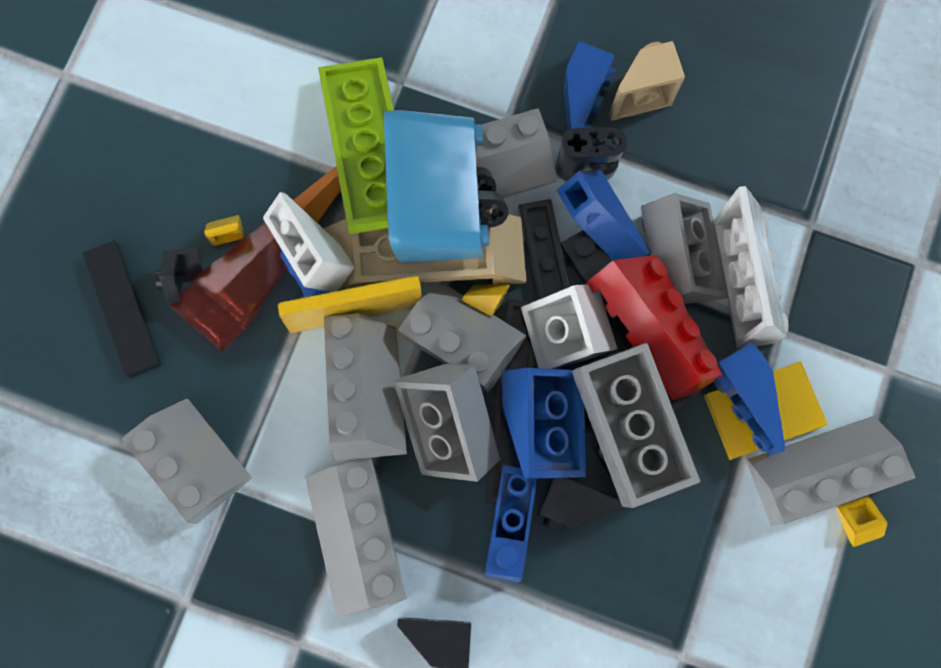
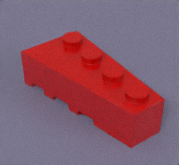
M657 255L613 260L586 282L593 292L599 290L607 300L608 304L604 307L610 316L614 318L618 315L629 330L626 337L632 346L637 347L645 343L648 344L664 388L672 400L693 395L722 376L715 356L706 346L700 335L698 325L692 320L683 303L681 294L675 289L667 274L665 265L659 260Z

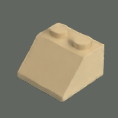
M673 41L662 44L661 42H652L640 49L618 87L609 113L610 121L672 106L685 79Z

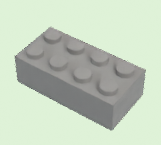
M647 343L571 371L622 507L635 508L701 482Z

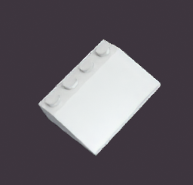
M746 186L738 187L713 220L737 349L746 346L752 341L756 346L776 344L787 337L786 333L789 327L787 316L785 313H782L779 301L782 297L781 285L778 280H775L773 271L775 254L773 249L769 248L766 237L769 232L767 218L765 216L762 217L761 207Z

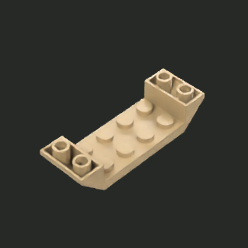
M493 209L485 211L487 214H491ZM511 214L508 215L503 224L497 227H488L489 246H483L484 258L400 264L391 249L388 228L349 235L346 219L323 228L341 245L355 267L339 288L340 290L411 276H419L420 283L492 278V284L526 283L521 217Z

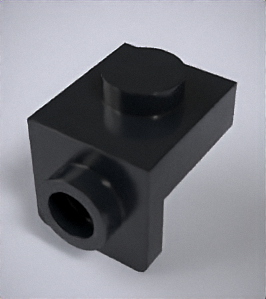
M197 248L164 251L161 268L155 272L156 286L158 290H163L167 303L181 302L184 281L204 278V269Z

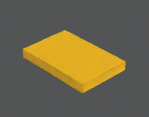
M800 361L774 370L784 441L827 426V421L802 362ZM717 390L704 395L729 460L759 450L753 442V432L747 423L741 422L732 410L733 403L726 392L722 393Z

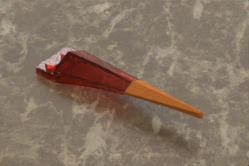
M334 167L293 200L317 223H319L341 192L337 167ZM263 223L196 276L194 282L182 293L181 302L170 305L172 310L221 352L246 329L287 268L279 255L282 249L267 224Z

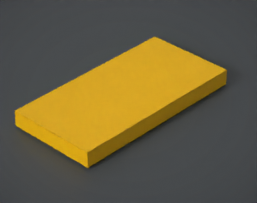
M419 276L280 302L278 304L279 316L291 334L324 327V316L360 313L368 317H375L410 310L422 298Z

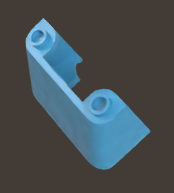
M405 110L385 111L384 134L388 232L391 249L400 264L484 258L483 246H489L488 225H481L479 216L476 165L477 146L483 145L482 124L476 125L475 119L472 117Z

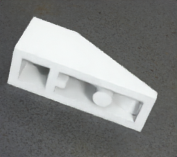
M282 192L278 194L263 216V219L303 286L329 292L338 291L355 268L341 245L287 194Z

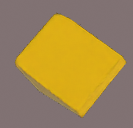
M239 215L209 222L204 230L205 236L212 246L241 240L245 237Z
M473 285L463 296L462 300L488 316H492L501 305L510 285Z
M869 495L837 506L836 510L853 547L885 535L888 523Z

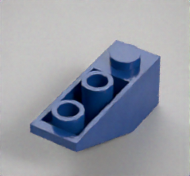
M578 41L563 80L567 131L574 128L592 127L587 122L591 113L597 115L604 100V97L599 95L602 87H610L616 69L611 68L615 55L581 41Z
M601 170L579 171L556 190L572 218L612 260L644 257L651 254Z
M752 341L717 363L722 376L713 381V383L720 392H726L733 403L732 410L741 422H746L753 432L752 439L758 449L766 452L768 456H772L785 450L774 373Z
M502 466L484 578L518 584L523 579L537 478H524L521 468Z

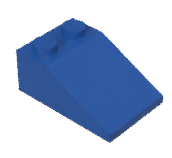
M521 368L502 371V407L524 478L586 477L585 412L582 398L571 372L573 370Z

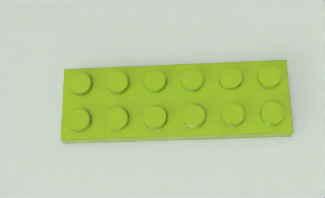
M380 57L318 67L349 235L388 228L384 112L393 111L394 108L383 59Z

